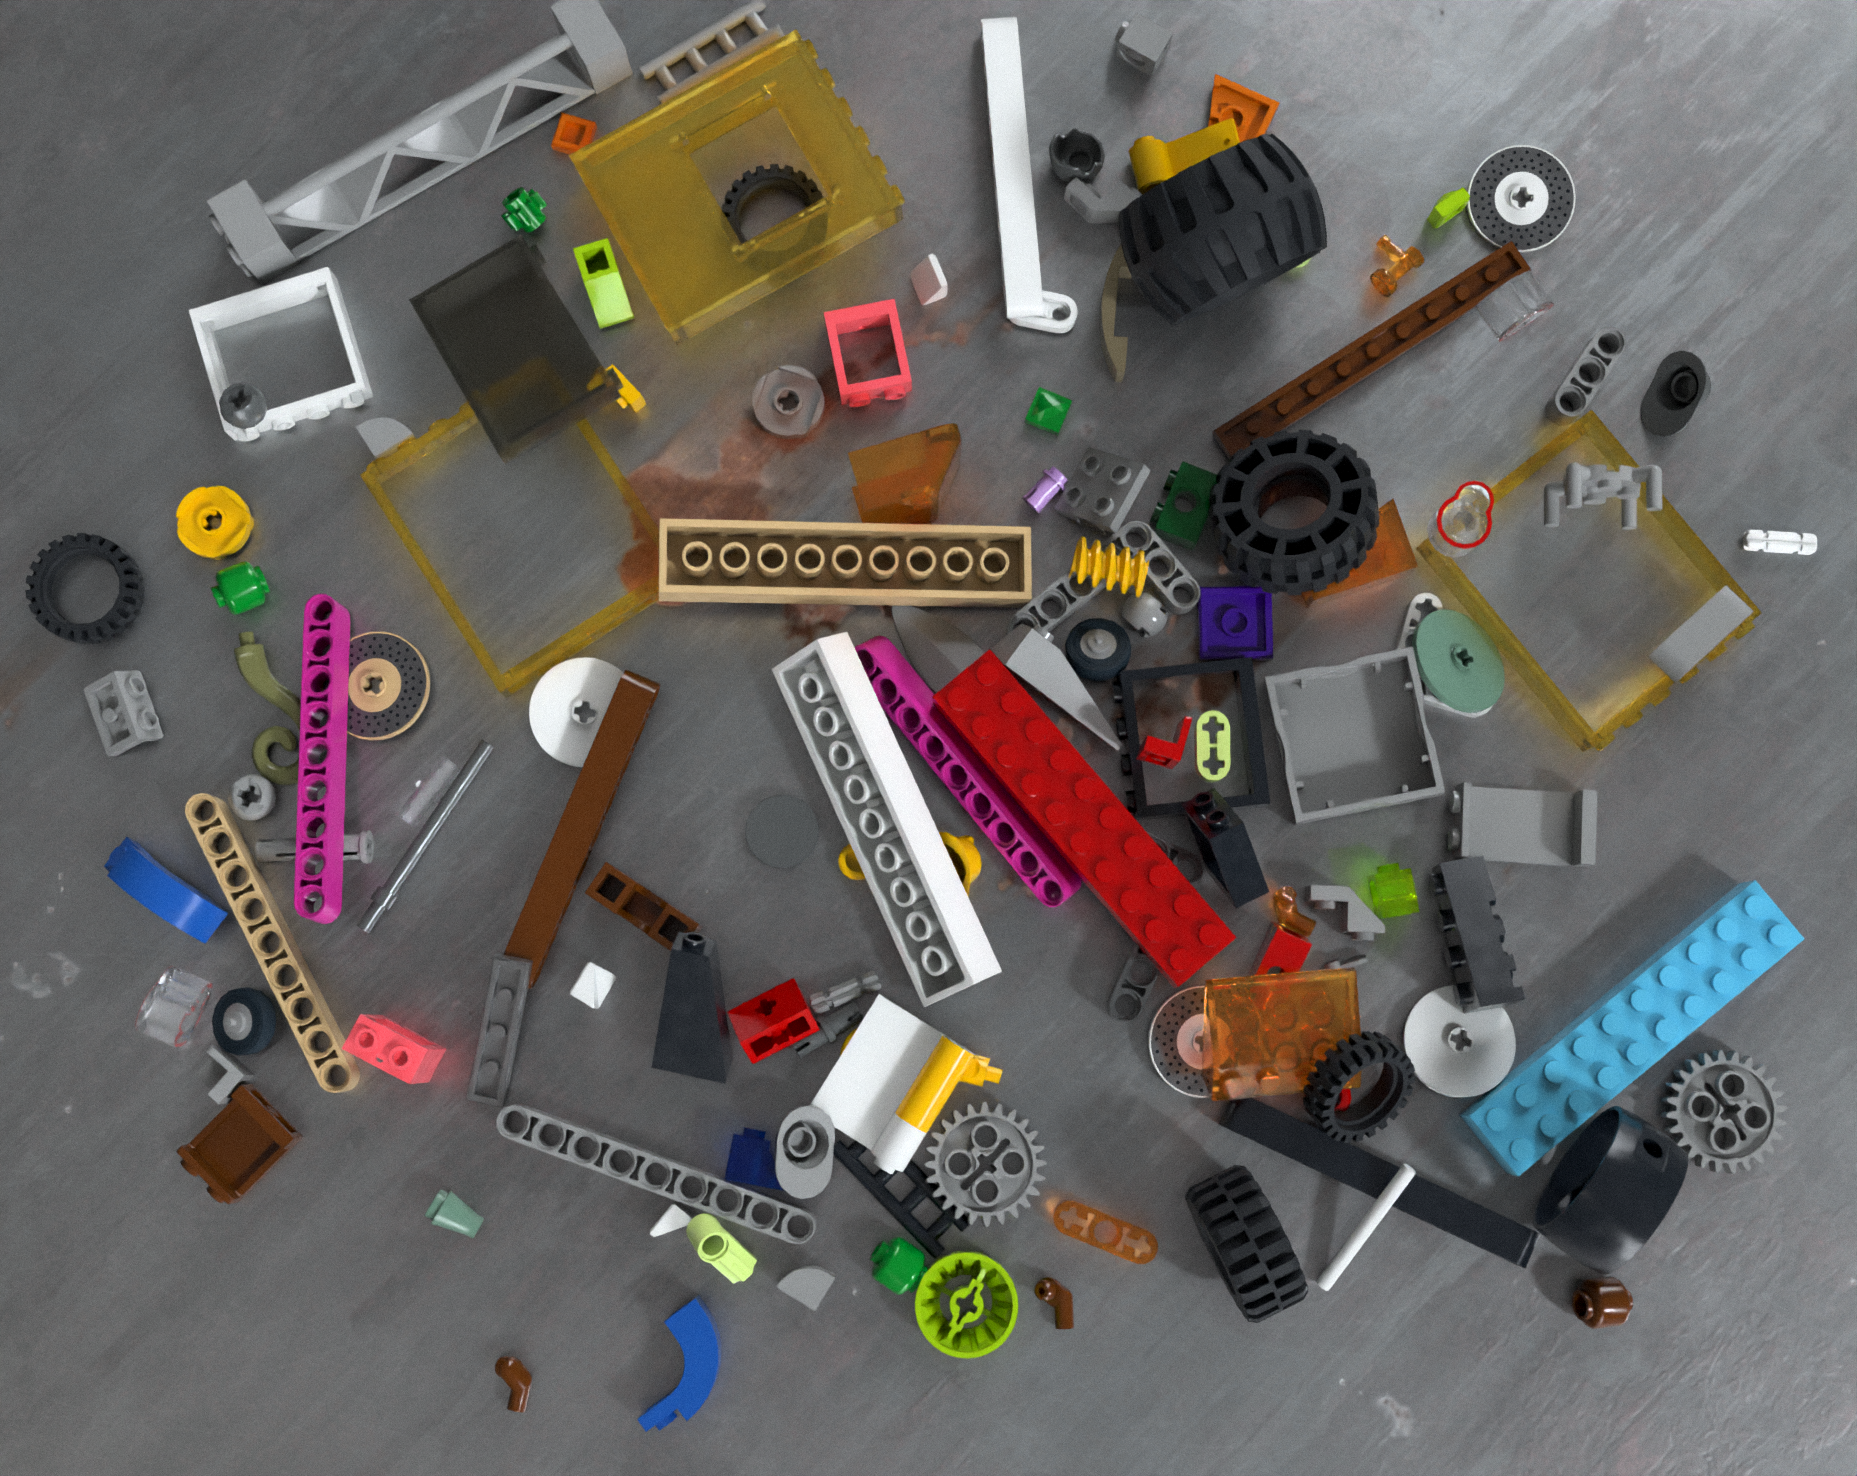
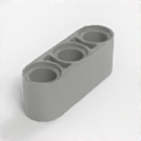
M1604 327L1585 344L1546 404V415L1552 423L1558 426L1568 425L1587 408L1624 352L1626 338L1619 329ZM1598 341L1607 343L1611 349V354L1603 352L1598 346ZM1579 370L1588 372L1591 375L1592 383L1583 381L1579 375ZM1560 399L1568 400L1572 404L1573 412L1565 411L1560 405Z
M1726 585L1662 642L1648 657L1676 683L1754 611Z

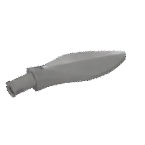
M913 606L891 607L894 625L906 655L918 675L935 694L985 653L968 635L941 618Z

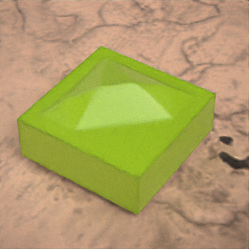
M1464 187L1444 194L1435 203L1427 221L1434 229L1439 228L1462 212L1471 196Z

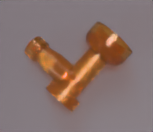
M1386 234L1378 240L1376 245L1381 250H1384L1395 264L1388 270L1385 268L1377 269L1370 275V280L1374 288L1381 295L1390 297L1398 288L1397 281L1413 267L1419 268L1424 263V257L1413 246L1403 251Z

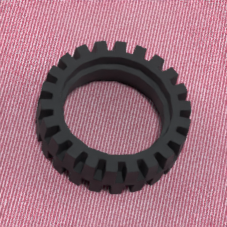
M770 164V169H764V166L761 165L757 166L756 172L752 174L749 170L743 173V179L741 181L736 179L732 183V190L727 191L725 204H722L721 210L723 233L733 255H736L739 262L744 266L746 264L749 265L752 271L758 273L759 270H762L764 275L770 276L773 275V272H778L779 276L787 275L788 270L792 269L793 272L801 270L802 264L809 265L813 261V256L815 254L818 256L822 250V243H825L828 229L826 203L816 183L812 179L808 180L804 172L799 170L796 173L793 167L785 165L784 169H780L778 164ZM780 188L792 191L804 201L810 214L807 234L799 244L787 251L767 252L749 243L742 233L740 226L741 213L748 200L763 190Z
M77 533V536L69 534L62 536L63 541L61 542L57 540L52 541L48 544L51 549L48 551L42 549L37 554L41 559L38 563L32 562L30 569L34 571L33 575H27L26 584L30 586V590H25L26 598L31 601V604L28 606L30 611L37 616L35 619L56 636L78 644H99L101 640L109 641L114 639L116 632L122 634L128 629L125 624L128 621L133 623L137 616L133 614L135 609L141 610L143 604L139 600L140 595H144V587L140 584V581H143L142 573L137 570L139 566L135 560L119 545L94 534ZM80 555H97L105 558L114 566L119 578V594L113 607L101 619L91 623L75 624L65 620L56 611L52 601V584L58 571L69 560Z
M1362 1031L1361 1036L1357 1033L1349 1035L1348 1043L1344 1039L1336 1043L1337 1050L1333 1051L1329 1048L1324 1053L1327 1057L1325 1061L1317 1060L1314 1064L1317 1072H1309L1307 1080L1310 1084L1304 1085L1303 1092L1306 1096L1303 1097V1104L1306 1106V1112L1329 1137L1338 1142L1341 1140L1344 1143H1350L1352 1139L1355 1142L1362 1141L1364 1134L1368 1138L1375 1135L1376 1127L1383 1130L1388 1126L1386 1120L1389 1117L1395 1120L1399 1115L1396 1109L1406 1106L1408 1101L1404 1096L1412 1094L1413 1087L1410 1084L1415 1083L1416 1077L1413 1074L1415 1071L1414 1065L1399 1046L1387 1036L1376 1031L1373 1034L1370 1031ZM1383 1063L1380 1078L1368 1095L1346 1111H1334L1338 1095L1352 1077L1373 1064Z

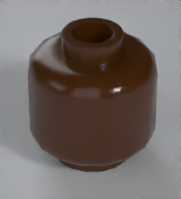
M1615 1277L1590 1278L1582 1280L1572 1295V1307L1576 1317L1592 1329L1616 1327L1623 1325L1628 1320L1633 1307V1298L1630 1291Z

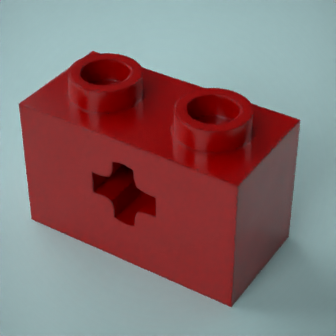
M794 978L727 1011L737 1038L752 1064L820 1030Z

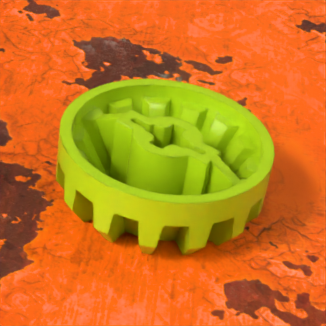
M955 1251L934 1261L923 1275L916 1291L915 1313L923 1335L935 1348L957 1358H977L994 1351L1009 1337L1018 1315V1297L1011 1277L998 1261L977 1251ZM971 1275L967 1284H961L955 1287L953 1291L945 1287L946 1283L954 1277ZM984 1283L988 1286L992 1295L991 1311L984 1308L981 1295ZM973 1290L972 1301L976 1307L974 1309L967 1308L958 1319L960 1315L958 1297L965 1299ZM941 1292L950 1296L949 1305L952 1315L949 1321L944 1317L940 1309ZM981 1314L987 1316L979 1325L963 1328L965 1323L977 1320Z

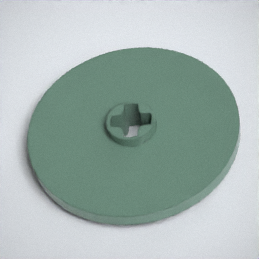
M1443 609L1431 612L1417 624L1412 637V646L1418 672L1429 690L1440 701L1455 710L1465 713L1484 711L1498 701L1503 692L1505 682L1503 662L1493 640L1477 622L1460 612Z

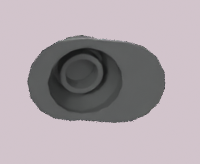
M1678 351L1671 353L1663 359L1644 396L1641 406V419L1645 428L1654 435L1667 437L1683 430L1692 419L1696 409L1703 405L1710 395V377L1701 359L1692 352Z

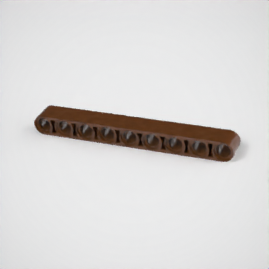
M627 669L618 682L504 952V955L533 961L528 985L529 989L534 987L543 969L660 690L661 683Z

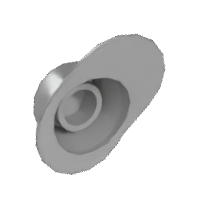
M803 1106L789 1112L781 1122L775 1137L776 1178L785 1192L799 1199L813 1198L821 1193L830 1181L833 1166L835 1127L831 1118L822 1109L813 1106Z

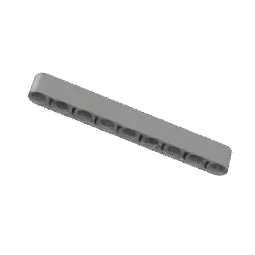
M523 1104L511 1105L502 1109L497 1116V1130L503 1137L789 1243L798 1245L806 1243L816 1231V1217L812 1211L805 1207ZM513 1111H518L524 1116L525 1125L520 1132H514L508 1126V1117ZM548 1124H553L560 1130V1140L555 1145H550L543 1139V1130ZM583 1137H589L595 1143L596 1151L591 1158L583 1157L578 1151V1143ZM618 1150H624L631 1156V1166L626 1171L618 1170L613 1164V1156ZM660 1163L665 1167L667 1177L664 1183L656 1184L649 1179L648 1169L651 1164ZM695 1176L700 1179L703 1188L699 1196L692 1197L685 1193L683 1182L686 1177ZM730 1189L737 1194L738 1205L736 1208L727 1210L721 1207L718 1196L722 1190ZM765 1202L771 1205L774 1216L770 1222L763 1223L754 1217L753 1211L757 1203ZM800 1215L808 1220L810 1225L808 1233L798 1236L790 1231L789 1220L793 1216Z

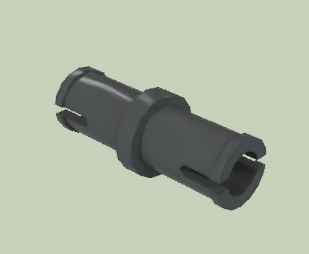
M852 1000L849 1004L827 1017L821 1015L816 1018L820 1030L792 1045L801 1059L828 1041L830 1044L836 1042L838 1035L862 1022L864 1017L854 1000Z

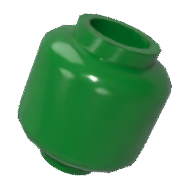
M246 561L218 571L215 575L217 585L210 588L218 607L226 606L229 612L234 615L263 605L266 600L265 594L270 593L260 567H253Z
M894 1237L888 1243L880 1241L869 1259L874 1263L872 1267L873 1279L899 1295L906 1291L914 1292L918 1288L923 1275L928 1270V1267L924 1265L925 1254L901 1237Z

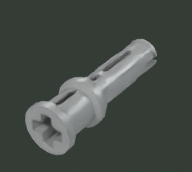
M363 830L361 834L344 835L343 860H362L363 863H371L374 856V840L371 831ZM296 838L258 839L256 843V858L258 862L295 861Z

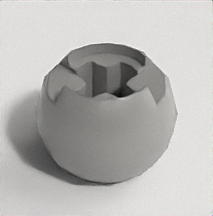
M1143 591L1140 598H1137L1134 594L1127 599L1123 606L1122 618L1129 622L1128 625L1137 634L1147 638L1155 636L1163 629L1167 621L1168 612L1161 608L1162 604L1156 598Z
M249 774L235 780L229 788L228 802L230 808L236 816L243 820L255 821L262 819L275 806L276 793L274 787L268 779L261 775ZM247 792H254V794L259 796L257 803H250L249 800L245 799Z

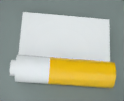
M879 994L810 1106L822 1109L831 1118L835 1128L869 1148L871 1153L876 1156L873 1163L890 1174H893L895 1170L903 1172L975 1054Z

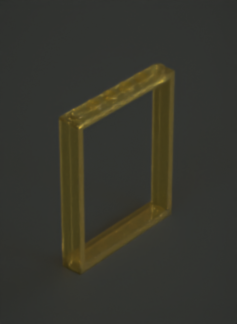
M546 358L540 362L534 360L526 364L521 369V374L510 381L507 379L499 381L491 387L489 394L479 400L472 399L464 403L459 408V413L448 420L446 418L437 420L428 428L429 432L417 439L410 438L402 442L397 447V452L386 459L385 457L375 459L366 467L367 471L360 474L494 685L505 698L511 696L557 664L564 662L659 601V574L502 674L384 491L381 483L547 379L659 550L658 527Z
M1590 410L1490 490L1493 493L1495 505L1584 435L1589 438L1616 472H1619V465L1639 468L1640 466L1593 410ZM1641 482L1640 496L1638 498L1645 507L1646 482ZM1485 492L1442 526L1447 537L1452 539L1486 512L1490 505L1488 492ZM1662 494V510L1650 511V513L1717 593L1727 585L1754 611L1701 660L1703 661L1706 658L1711 662L1728 649L1724 643L1734 636L1738 640L1755 628L1752 621L1762 612ZM1437 530L1416 548L1475 622L1487 632L1498 650L1582 752L1594 747L1597 751H1600L1616 738L1612 732L1623 725L1627 729L1644 716L1640 710L1647 704L1651 703L1653 706H1656L1672 694L1668 688L1675 682L1664 674L1593 731L1442 546L1447 541L1443 539L1440 532ZM1695 665L1678 681L1684 684L1700 670Z

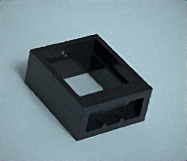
M1213 788L1207 792L1198 793L1191 800L1181 804L1207 873L1233 906L1237 909L1268 893L1269 889L1244 822L1217 790Z

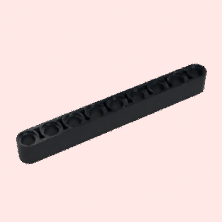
M1236 1090L1232 1091L1218 1123L1237 1134L1375 1199H1378L1400 1169V1167L1352 1144L1344 1143L1341 1140L1338 1142L1329 1137L1324 1131ZM1414 1175L1392 1205L1396 1209L1526 1269L1540 1236V1233L1417 1175Z

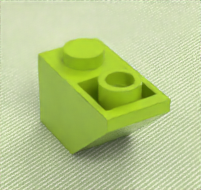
M608 238L573 248L600 329L633 319L634 315Z

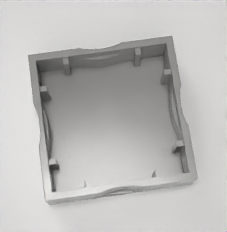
M1413 646L1360 657L1339 666H1316L1265 677L1267 697L1295 825L1442 796L1445 793L1434 740L1425 721L1424 695Z

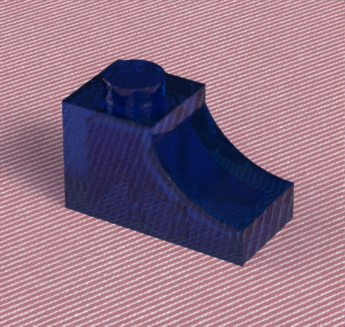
M744 1127L743 1133L736 1132L733 1134L724 1179L784 1191L776 1178L775 1155L772 1150L773 1139L765 1138L766 1131Z

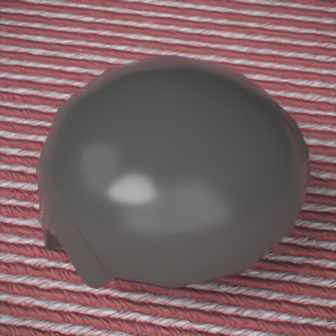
M1076 128L1063 136L1056 133L1049 146L1052 169L1062 180L1071 182L1075 177L1081 182L1087 181L1095 177L1103 167L1105 154L1102 143L1091 133L1079 132Z

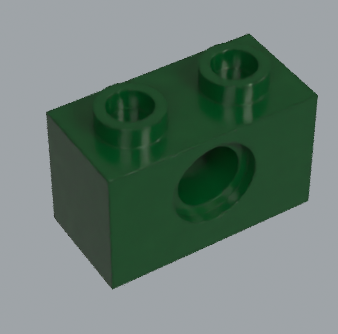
M1182 461L1178 471L1170 470L1163 487L1164 490L1169 491L1165 504L1157 502L1150 519L1151 523L1156 524L1154 532L1159 538L1193 551L1209 514L1208 510L1211 507L1209 495L1211 488L1217 484V474ZM1187 498L1191 501L1193 510L1190 512L1178 510L1175 506V500Z

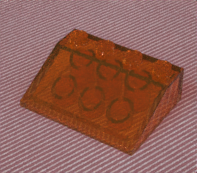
M1355 968L1205 980L1202 1077L1211 1100L1219 1101L1304 1093V1085L1310 1084L1307 1080L1309 1072H1317V1069L1314 1067L1317 1060L1325 1061L1327 1057L1324 1053L1329 1048L1333 1051L1337 1050L1336 1043L1341 1039L1348 1043L1349 1035L1357 1033L1361 1036ZM1362 1070L1352 1077L1343 1089L1360 1088Z

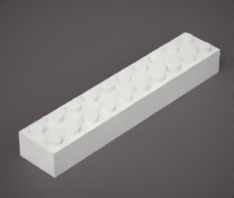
M843 632L816 639L772 668V672L923 1006L926 1007L1002 972L848 633Z

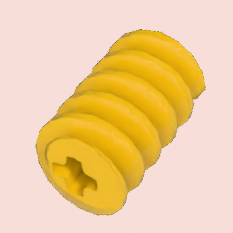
M1081 536L1075 547L1069 578L1073 572H1076L1078 584H1082L1086 577L1090 575L1092 587L1095 588L1103 578L1106 580L1107 591H1111L1116 582H1120L1121 594H1126L1130 586L1133 585L1136 597L1140 598L1148 571L1149 560L1145 562L1144 551L1140 549L1132 559L1130 548L1127 546L1123 547L1119 555H1116L1114 543H1110L1105 551L1102 552L1101 542L1097 539L1090 548H1087L1086 537Z

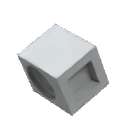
M1136 12L1130 23L1125 21L1122 23L1115 36L1114 41L1118 43L1116 57L1153 76L1170 47L1173 32Z

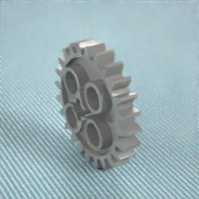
M1713 1050L1712 1059L1707 1053H1699V1064L1694 1060H1685L1688 1072L1674 1070V1074L1679 1080L1678 1084L1666 1083V1087L1673 1092L1672 1097L1661 1098V1101L1671 1105V1110L1661 1113V1117L1672 1119V1124L1667 1126L1664 1131L1677 1133L1678 1136L1673 1141L1680 1147L1686 1146L1684 1151L1687 1153L1688 1159L1696 1156L1695 1166L1704 1168L1709 1163V1168L1712 1172L1719 1173L1723 1166L1726 1173L1735 1174L1737 1165L1741 1170H1751L1749 1159L1754 1163L1763 1164L1764 1159L1761 1151L1774 1154L1776 1151L1769 1142L1771 1140L1782 1141L1783 1137L1775 1131L1776 1127L1787 1126L1788 1122L1778 1118V1113L1788 1110V1106L1778 1105L1776 1101L1785 1093L1784 1091L1771 1089L1777 1078L1775 1076L1762 1077L1766 1066L1758 1064L1752 1068L1753 1057L1744 1056L1739 1061V1053L1737 1051H1729L1725 1058L1722 1050ZM1728 1075L1734 1081L1733 1092L1729 1095L1722 1088L1723 1080ZM1705 1083L1709 1084L1711 1094L1705 1090ZM1699 1096L1703 1100L1704 1110L1699 1116H1696L1692 1110V1102ZM1721 1105L1728 1106V1109L1725 1111L1727 1118L1720 1117V1114L1724 1111ZM1751 1107L1756 1113V1120L1749 1127L1745 1122L1744 1115L1746 1110ZM1719 1128H1722L1726 1134V1141L1719 1148L1714 1142V1135ZM1737 1129L1741 1130V1132L1744 1134L1743 1140H1740V1135Z
M982 1102L979 1113H976L972 1105L968 1104L965 1109V1117L957 1110H954L952 1112L954 1123L951 1124L946 1120H941L939 1123L945 1132L943 1134L931 1133L930 1136L938 1144L937 1147L925 1148L927 1153L934 1156V1161L923 1164V1167L934 1169V1175L928 1177L925 1181L926 1183H937L938 1188L931 1194L932 1197L944 1195L946 1198L942 1203V1210L952 1205L956 1207L954 1219H959L965 1212L968 1213L967 1221L969 1225L974 1224L977 1216H981L984 1227H989L991 1216H994L999 1225H1002L1005 1221V1212H1008L1011 1217L1016 1219L1019 1217L1016 1208L1018 1204L1026 1209L1031 1207L1026 1199L1027 1194L1039 1196V1191L1032 1185L1034 1181H1045V1177L1036 1173L1037 1167L1047 1165L1046 1161L1036 1159V1154L1045 1148L1042 1145L1033 1146L1031 1142L1039 1134L1037 1131L1030 1133L1024 1131L1029 1122L1028 1119H1024L1019 1123L1014 1122L1016 1110L1013 1109L1006 1116H1003L1002 1104H997L991 1113L987 1103ZM979 1127H987L993 1132L994 1140L988 1148L979 1146L975 1141V1132ZM1003 1139H1008V1146L990 1162V1166L993 1169L992 1172H981L966 1190L961 1189V1184L979 1167L978 1156L982 1158L988 1157ZM956 1153L963 1155L968 1162V1168L961 1176L952 1173L948 1165L949 1159ZM1008 1153H1013L1020 1159V1169L1014 1175L1006 1173L1002 1167V1160ZM982 1180L992 1183L995 1189L994 1197L989 1202H982L976 1195V1187Z

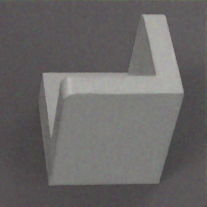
M212 1045L207 1050L210 1057L197 1070L196 1076L212 1089L207 1094L217 1104H228L233 1100L231 1095L241 1085L247 1084L255 1074L235 1056L226 1052L220 1045Z

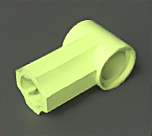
M702 1213L691 1219L687 1225L686 1233L701 1260L711 1263L733 1284L737 1281L744 1282L753 1273L754 1265L757 1262L755 1256L726 1231L714 1215Z

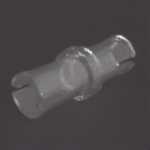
M443 755L439 757L440 759L423 781L418 780L414 785L416 790L396 813L414 828L417 827L418 822L434 802L439 803L443 798L440 794L456 773L461 770Z

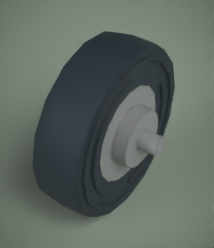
M1104 618L1087 619L1078 623L1070 631L1065 643L1066 659L1074 672L1082 678L1093 681L1109 680L1118 676L1119 672L1127 667L1131 656L1130 638L1124 628L1114 621Z
M249 987L230 990L220 997L212 1017L213 1034L218 1044L226 1052L239 1056L258 1053L268 1046L274 1036L276 1027L275 1009L271 1000L262 991Z

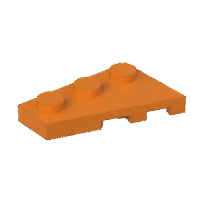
M1215 74L1208 127L1233 118L1240 143L1266 134L1280 102Z

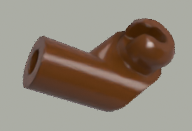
M1042 1278L1036 1283L1034 1293L1039 1300H1044L1054 1308L1055 1329H1073L1074 1313L1071 1291L1054 1278Z

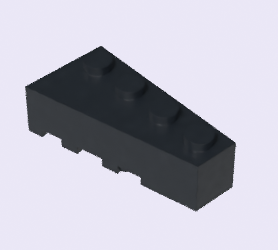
M1484 856L1437 864L1432 868L1433 874L1429 875V885L1433 896H1438L1441 910L1437 911V921L1440 931L1442 933L1446 932L1449 947L1445 948V957L1449 969H1454L1457 984H1453V994L1456 1004L1462 1006L1463 1013L1467 1014L1507 1007L1525 1000L1522 986L1514 987L1513 971L1517 969L1513 955H1508L1507 951H1503L1502 943H1504V935L1506 933L1503 921L1498 914H1493L1491 907L1496 905V897Z

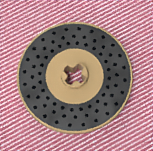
M368 632L350 639L347 734L370 741L392 738L408 729L423 712L430 692L429 669L419 650L406 639L388 632ZM329 679L323 683L321 692L328 687ZM373 679L381 682L379 684L381 691L378 693L370 690L373 687L371 683Z

